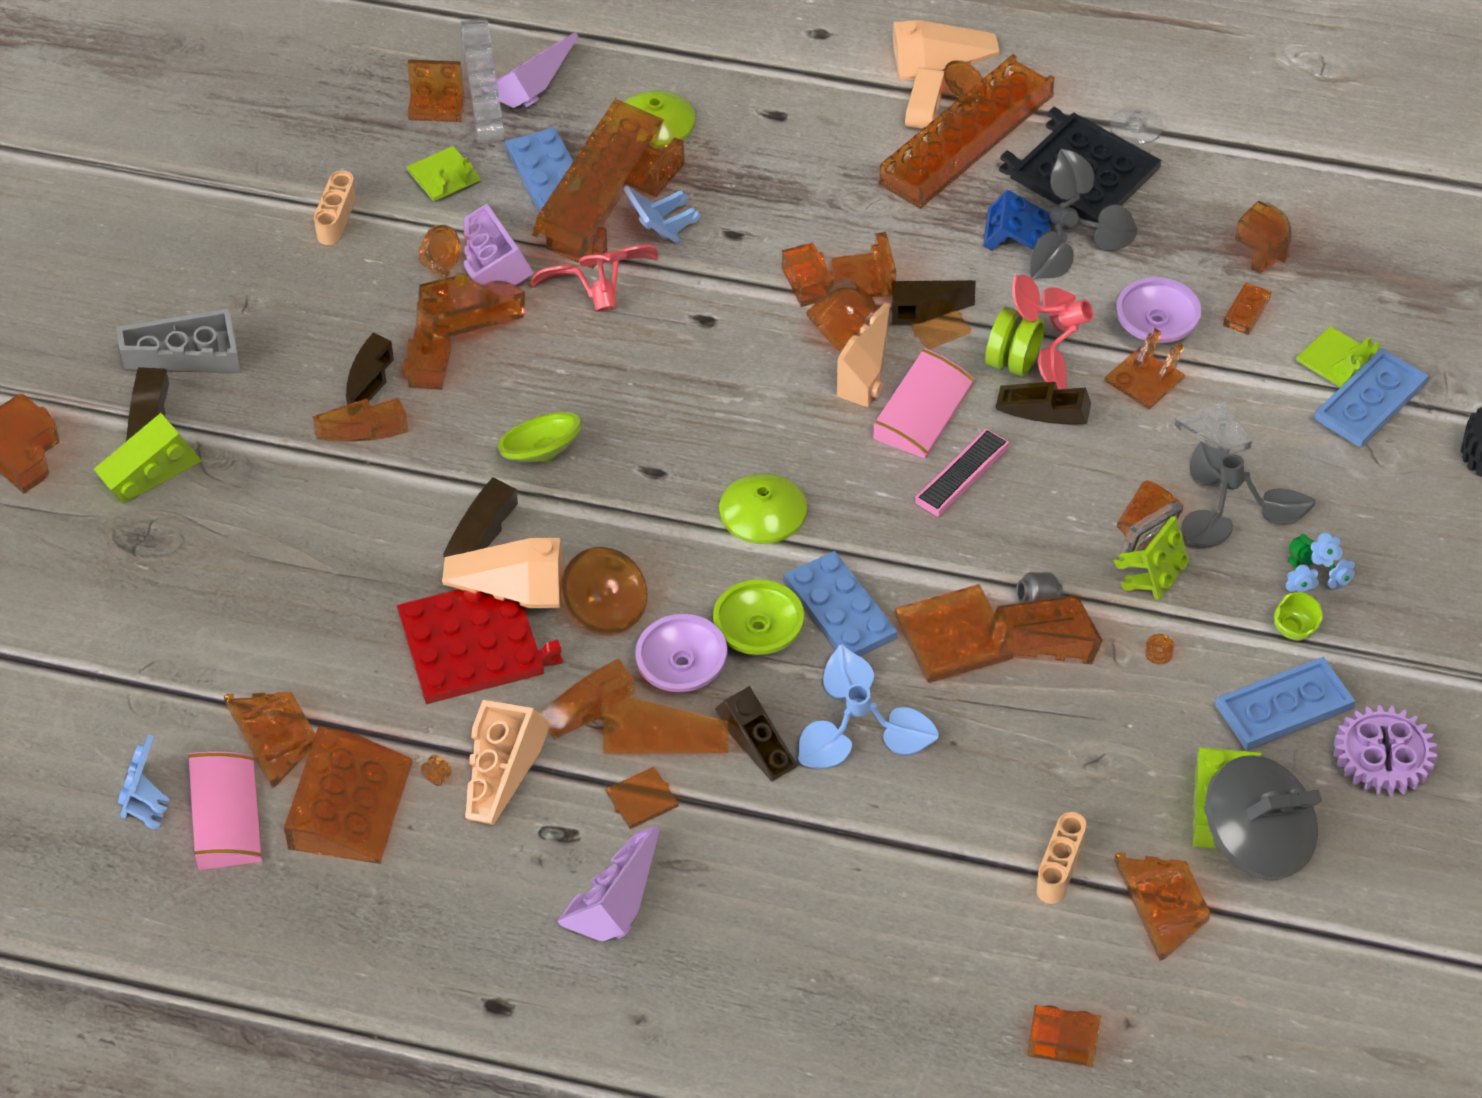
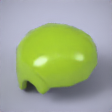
M1304 592L1289 593L1285 595L1274 612V624L1276 629L1286 638L1294 641L1308 639L1317 631L1323 620L1321 605L1312 595Z

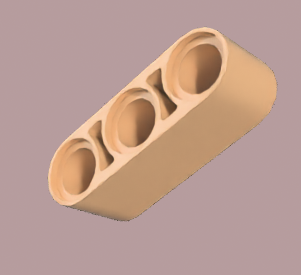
M918 68L906 111V127L926 130L933 129L944 89L945 71Z
M337 171L330 176L314 214L316 236L321 244L331 245L340 240L356 201L354 177L348 171Z
M1067 812L1060 816L1040 865L1036 893L1039 899L1045 903H1058L1063 899L1083 849L1086 821L1082 815L1076 812Z

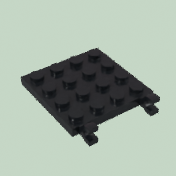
M1053 106L1047 113V116L1052 119L1046 123V128L1053 130V132L1023 160L1006 150L1000 156V160L1005 163L999 167V171L1010 175V179L1060 205L1068 200L1059 198L1051 188V174L1057 161L1059 150L1065 149L1081 155L1093 169L1094 184L1088 193H1079V200L1069 207L1075 209L1080 218L1099 223L1098 217L1100 212L1109 205L1116 204L1122 206L1160 169L1162 160L1074 112L1067 116L1060 109Z

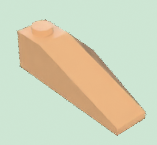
M885 302L872 315L869 325L864 324L860 328V336L853 335L840 353L837 364V397L868 408L872 400L880 396L883 388L881 377L890 323L889 303Z
M528 538L445 557L442 583L443 585L472 593L480 591L494 595V599L502 601L505 598L520 602V606L528 608H560L564 569L561 539Z
M487 700L482 701L472 727L471 738L474 739V753L470 755L469 763L472 766V779L468 783L465 815L468 821L494 825L541 752L551 723L534 708Z

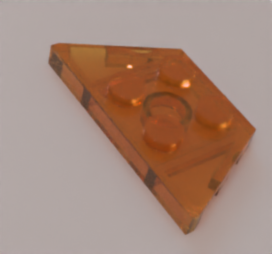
M277 692L275 694L252 693V698H234V694L224 695L225 704L271 788L276 787L318 743L316 734L292 692Z
M1115 853L1114 861L1160 961L1165 960L1209 921L1211 913L1187 861L1162 860L1159 857L1145 856V860L1125 858L1126 853Z

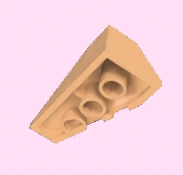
M922 20L894 22L893 49L900 81L915 80L919 67L951 71L956 69L958 64L964 62L973 64L998 56L1000 53L995 33Z

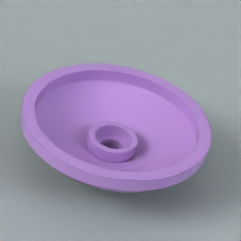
M1151 277L1137 280L1122 290L1117 299L1116 314L1123 328L1135 337L1154 343H1167L1180 340L1196 329L1201 317V305L1195 293L1184 284L1168 278Z
M692 614L670 615L655 621L643 631L635 649L636 663L642 676L657 688L671 692L693 691L708 685L721 673L727 660V644L723 633L711 621Z

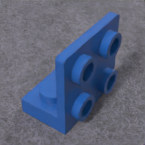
M1007 189L988 207L983 246L993 251L1000 243L1003 244L1008 237H1011L1033 250L1038 239L1044 233L1050 231V213Z

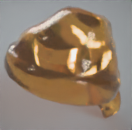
M444 224L435 225L427 231L419 247V261L421 264L427 266L430 272L438 274L444 279L449 277L451 273L449 270L456 265L459 259L461 245L457 232Z

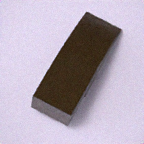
M372 333L362 345L349 372L346 386V402L348 415L351 418H354L387 383L385 369L394 361L392 342L376 333Z
M138 367L130 404L126 441L160 413L165 417L164 403L169 388L166 369Z
M1056 382L1000 385L996 403L998 411L1016 417L1068 425L1087 424L1091 408V401L1086 387L1058 389Z
M492 477L461 519L443 553L444 558L487 548L502 531L501 523L518 505L517 489Z

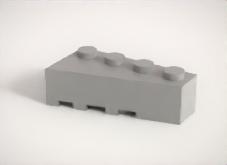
M229 308L116 327L124 369L137 370L138 367L164 368L167 371L241 373Z

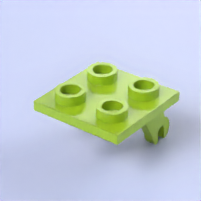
M454 146L407 166V171L433 202L480 181V176L473 169L472 163H468L467 157L463 158Z
M1330 326L1297 356L1296 361L1341 388L1380 349V343L1377 340L1372 345L1371 336L1358 343Z
M1170 517L1145 550L1118 554L1119 560H1113L1115 567L1118 569L1137 567L1147 568L1149 573L1125 576L1126 582H1120L1121 588L1124 591H1133L1135 589L1152 590L1154 599L1160 600L1165 592L1171 588L1182 570L1187 567L1189 557L1185 549L1177 517Z

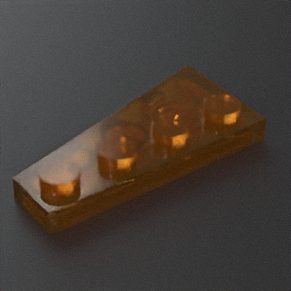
M604 691L603 753H728V721Z

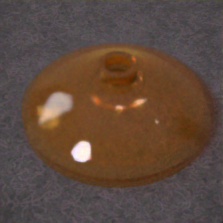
M607 547L586 549L569 561L561 577L560 593L566 611L578 625L592 633L600 635L622 633L636 624L645 611L648 597L645 578L636 563L618 550ZM593 593H597L600 596L601 601H597L594 598Z

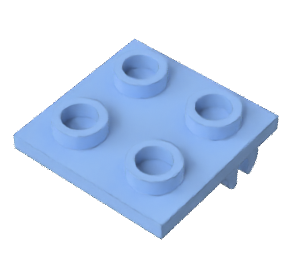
M628 185L623 188L629 197L627 203L640 214L638 219L641 224L648 230L651 228L655 229L656 233L664 240L669 238L678 244L681 239L677 233L687 225L697 222L700 218V213L695 211L694 208H690L667 220L664 219L672 210L688 202L689 197L682 190L657 202H652Z
M148 734L144 746L137 744L117 803L123 805L119 817L125 819L127 813L143 820L148 828L158 829L161 823L152 820V818L162 820V813H165L167 807L158 803L168 805L170 800L142 774L154 736Z

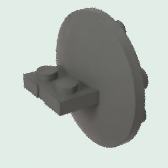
M1249 755L1233 759L1214 774L1207 789L1204 812L1214 838V845L1218 850L1222 851L1231 863L1255 878L1280 880L1303 869L1313 856L1318 839L1317 817L1313 806L1321 803L1322 799L1319 789L1306 791L1299 780L1281 764L1265 757Z

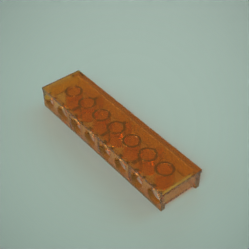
M1012 54L880 164L879 185L917 208H923L1054 96L1055 77L1052 75L1047 78L1019 63L1017 56ZM1010 66L1008 73L1004 76L1007 68ZM977 94L975 101L971 104L973 97ZM944 121L942 128L938 132L940 124ZM910 150L908 157L904 160L905 154ZM893 164L891 171H889L888 168Z
M615 98L537 215L532 236L537 238L539 234H543L579 250L578 256L584 257L624 194L623 188L626 185L629 186L657 142L664 119Z

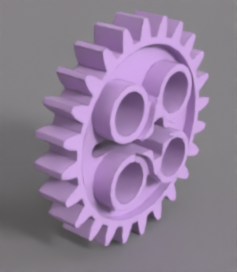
M1378 705L1376 712H1372L1367 706L1365 707L1364 715L1354 711L1352 719L1346 717L1344 724L1339 725L1333 746H1335L1333 755L1338 757L1337 767H1345L1343 776L1354 775L1352 784L1356 785L1362 781L1365 783L1364 791L1373 786L1375 787L1376 795H1379L1382 789H1387L1388 794L1393 796L1394 789L1396 788L1402 794H1405L1407 786L1416 790L1419 782L1425 784L1427 776L1432 775L1437 759V754H1435L1437 744L1432 743L1434 735L1433 733H1425L1427 724L1416 725L1417 716H1413L1410 719L1406 718V710L1401 711L1400 714H1395L1394 706H1391L1388 712H1384L1382 706ZM1381 729H1383L1384 732H1385V743H1384V744H1382L1383 732H1382ZM1386 756H1389L1387 762V767L1389 768V771L1386 770L1385 766Z

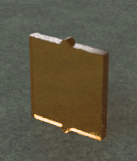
M956 310L923 323L909 324L914 331V336L919 337L928 350L971 333V328L963 320L962 313H958Z
M654 766L605 789L606 794L615 806V813H620L629 829L679 807L677 800L669 790V783L662 780Z

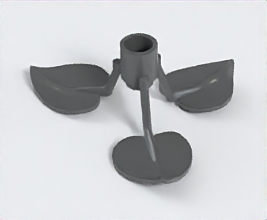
M1060 149L1052 170L1051 188L1054 194L1068 201L1062 202L1050 211V222L1055 226V230L1059 234L1055 231H1048L1036 242L1030 261V277L1056 278L1064 275L1071 268L1074 252L1072 247L1065 243L1067 236L1063 229H1072L1077 223L1097 228L1094 234L1095 243L1102 249L1109 251L1119 250L1128 246L1137 235V227L1131 213L1121 205L1113 204L1105 207L1099 214V223L1080 219L1077 211L1069 207L1079 200V193H1088L1094 184V172L1091 165L1081 155L1073 151Z
M1201 441L1192 455L1190 463L1191 476L1197 483L1206 486L1213 485L1219 480L1222 482L1219 506L1216 514L1209 510H1197L1188 514L1183 521L1182 531L1186 542L1188 541L1196 546H1214L1228 539L1233 530V523L1230 519L1221 517L1227 489H1238L1244 481L1247 483L1258 505L1264 507V518L1275 524L1286 525L1298 521L1314 507L1315 500L1305 494L1281 488L1268 490L1264 494V500L1261 499L1250 479V473L1244 472V460L1241 456L1215 449Z

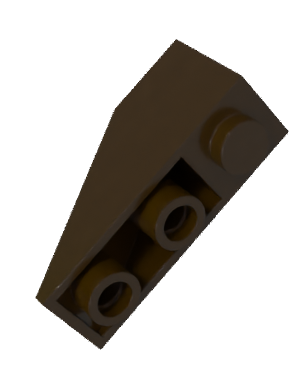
M976 280L892 281V324L923 323L975 305Z
M750 686L724 700L715 708L730 735L771 782L798 766Z

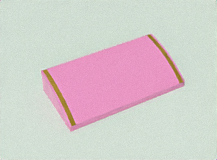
M924 348L875 421L873 439L926 459L971 389L975 378L949 359Z
M219 751L188 753L194 849L198 870L262 862L254 757L242 753Z

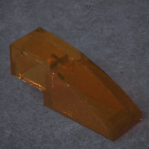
M399 398L373 406L370 405L367 399L313 416L315 434L319 440L342 442L370 441L408 432L406 412Z
M618 658L570 687L540 713L551 723L548 731L555 740L608 715L609 706L635 694L634 679Z

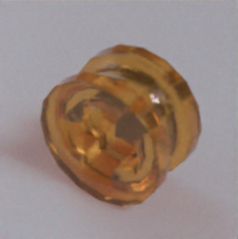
M1164 634L1150 636L1145 650L1147 659L1158 665L1168 663L1172 659L1174 643L1170 637ZM1156 647H1162L1163 652L1157 651Z
M435 754L431 755L428 758V762H424L420 767L426 779L437 786H441L445 781L444 778H449L452 774L448 763Z

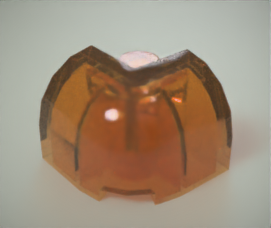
M1257 201L1238 220L1235 240L1254 250L1251 266L1253 271L1261 274L1268 266H1272L1276 260L1283 263L1286 262L1292 238L1288 216L1269 202Z
M845 279L832 281L825 285L823 288L826 294L806 312L813 324L838 351L848 343L853 335L860 333V328L864 324L867 325L864 320L870 311L872 313L877 311L874 299L857 283Z

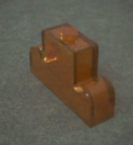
M464 274L420 284L416 331L433 342L523 318L525 291L512 283L501 280L491 281L486 286H483Z
M20 393L0 406V474L25 494L48 477L49 468L45 452L57 445L60 439L55 420L51 418L49 412L43 406L38 407L25 394Z

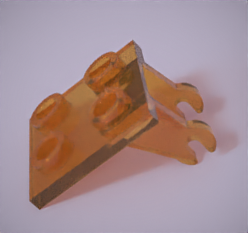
M1154 328L1153 334H1148L1143 348L1140 346L1112 370L1104 380L1147 409H1151L1185 378V374L1176 369L1179 356L1184 348L1181 343L1177 342L1176 348L1171 347L1165 363L1153 357L1157 341L1161 336V331L1157 328Z

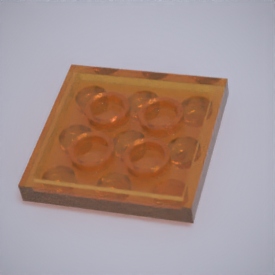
M980 584L895 608V617L928 683L1013 659L1014 650Z

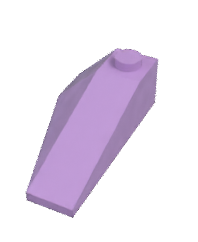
M574 32L535 55V57L517 66L516 69L482 88V92L512 108L522 103L525 107L539 100L537 95L547 88L578 38L577 33Z
M488 204L464 217V237L467 240V246H464V253L467 256V260L464 261V267L474 283L512 288L515 285L522 284L529 276L534 274L520 249Z
M657 825L635 833L611 858L613 865L607 867L601 873H597L590 880L594 886L585 896L579 893L569 903L557 920L560 926L601 942L614 937L620 939L631 930L632 926L630 924L639 912L660 832Z

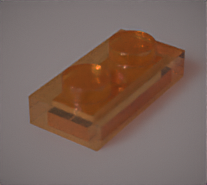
M1245 282L1224 317L1223 326L1249 335L1268 304L1271 291Z

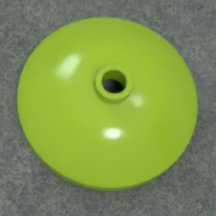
M648 90L637 93L625 100L620 105L616 114V127L619 134L629 143L646 149H663L677 145L692 133L695 126V112L691 104L683 97L665 90Z
M555 412L529 419L513 427L501 437L498 442L499 452L503 457L513 461L528 463L551 461L577 438L582 428L580 417L572 412Z
M755 473L737 479L725 489L719 503V514L725 528L735 537L755 544H772L791 537L802 527L807 516V501L803 491L793 481L776 474Z
M747 580L731 586L720 595L713 610V624L723 633L726 644L729 647L746 654L764 655L780 651L797 639L804 624V610L797 595L788 587L770 580Z

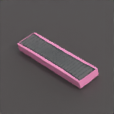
M985 429L915 497V504L939 518L1009 449V442L990 430Z

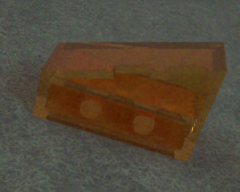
M1078 595L998 606L988 628V632L999 653L1037 658L1038 654L1053 655L1055 660L1065 661L1066 657L1082 659L1084 664L1093 663L1103 641Z

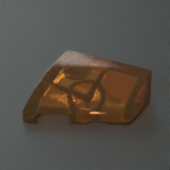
M1146 480L1141 484L1118 520L1117 528L1135 544L1139 534L1180 510L1181 514L1183 512V504L1163 487ZM1159 525L1142 534L1137 544L1157 534Z

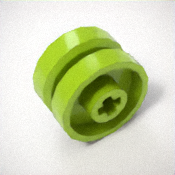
M1008 306L1003 307L995 320L989 336L985 353L986 365L999 370L1008 365L1011 374L1023 378L1027 377L1036 362L1042 345L1045 319L1038 316L1036 321L1030 322L1023 319L1017 309Z

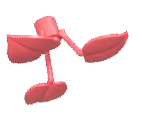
M643 244L625 248L621 251L590 254L580 258L579 263L583 267L598 264L600 280L593 282V288L590 287L578 266L572 267V265H560L542 269L534 275L531 285L534 287L546 279L575 273L579 276L587 290L588 298L593 297L595 311L612 310L617 308L615 294L617 293L616 282L619 261L632 258H649L657 261V248L651 244ZM613 262L611 284L608 279L605 280L603 263Z
M1016 275L1013 280L1012 294L1019 314L1025 320L1034 322L1038 319V312H1048V317L1054 328L1064 332L1049 345V349L1043 348L1040 350L1038 363L1040 373L1045 382H1056L1058 389H1066L1065 362L1061 352L1056 350V346L1071 333L1078 331V325L1093 320L1092 306L1086 299L1074 302L1076 295L1068 291L1049 287L1043 291L1042 302L1044 307L1039 305L1040 293L1036 283L1027 275Z

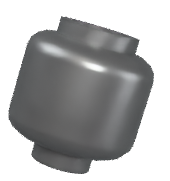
M1050 572L1026 573L1017 583V600L1028 611H1051L1057 606L1058 601L1062 600L1063 586L1058 582L1056 576Z

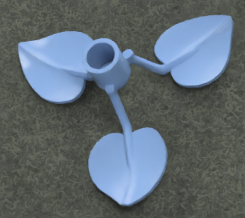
M840 645L826 665L823 682L826 692L832 698H846L847 709L844 711L842 724L838 730L829 721H815L808 725L802 732L799 740L798 761L802 765L814 769H828L844 762L852 749L851 740L842 735L846 730L851 715L857 717L864 716L869 711H872L880 724L887 728L883 734L884 743L890 751L898 755L908 756L922 751L938 740L939 733L935 725L924 714L908 707L892 710L889 722H887L878 711L876 704L871 702L869 689L874 682L872 667L866 660L851 652L844 645Z

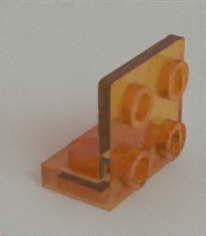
M408 60L407 66L411 92L408 120L461 122L465 101L461 62Z
M674 137L661 151L641 142L637 143L612 172V179L657 197L685 165L684 141Z
M886 232L875 233V245H871V253L832 258V267L840 300L891 295L892 281H896V268Z

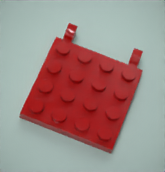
M457 589L397 605L398 614L426 704L545 674L544 666L563 663L560 654L562 652L558 640L548 642L541 650H538L524 606H520L518 601L507 598L502 601L494 599V595L481 591L472 593Z

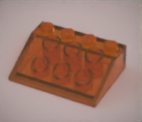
M318 726L284 826L288 850L381 864L410 772L412 758L350 731Z

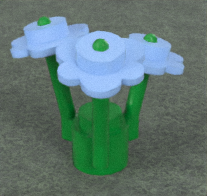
M1326 532L1319 535L1318 541L1310 539L1304 533L1294 538L1289 545V553L1292 556L1288 558V562L1294 567L1295 571L1287 574V590L1305 593L1307 590L1318 586L1317 570L1310 569L1307 566L1313 563L1317 565L1323 564L1331 570L1329 573L1330 579L1327 584L1331 589L1336 587L1341 589L1347 585L1355 575L1353 570L1355 563L1342 559L1337 565L1333 564V560H1339L1343 553L1341 547H1339L1340 539L1336 536L1332 537Z

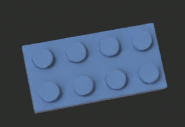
M555 127L505 141V149L542 219L593 204L592 195Z
M1381 348L1315 412L1314 420L1362 448L1428 383L1429 375Z
M835 551L784 574L783 582L797 595L805 611L835 650L840 645H844L854 654L862 656L897 639L898 631Z
M1321 657L1217 697L1215 706L1247 751L1354 709L1355 700L1326 659Z

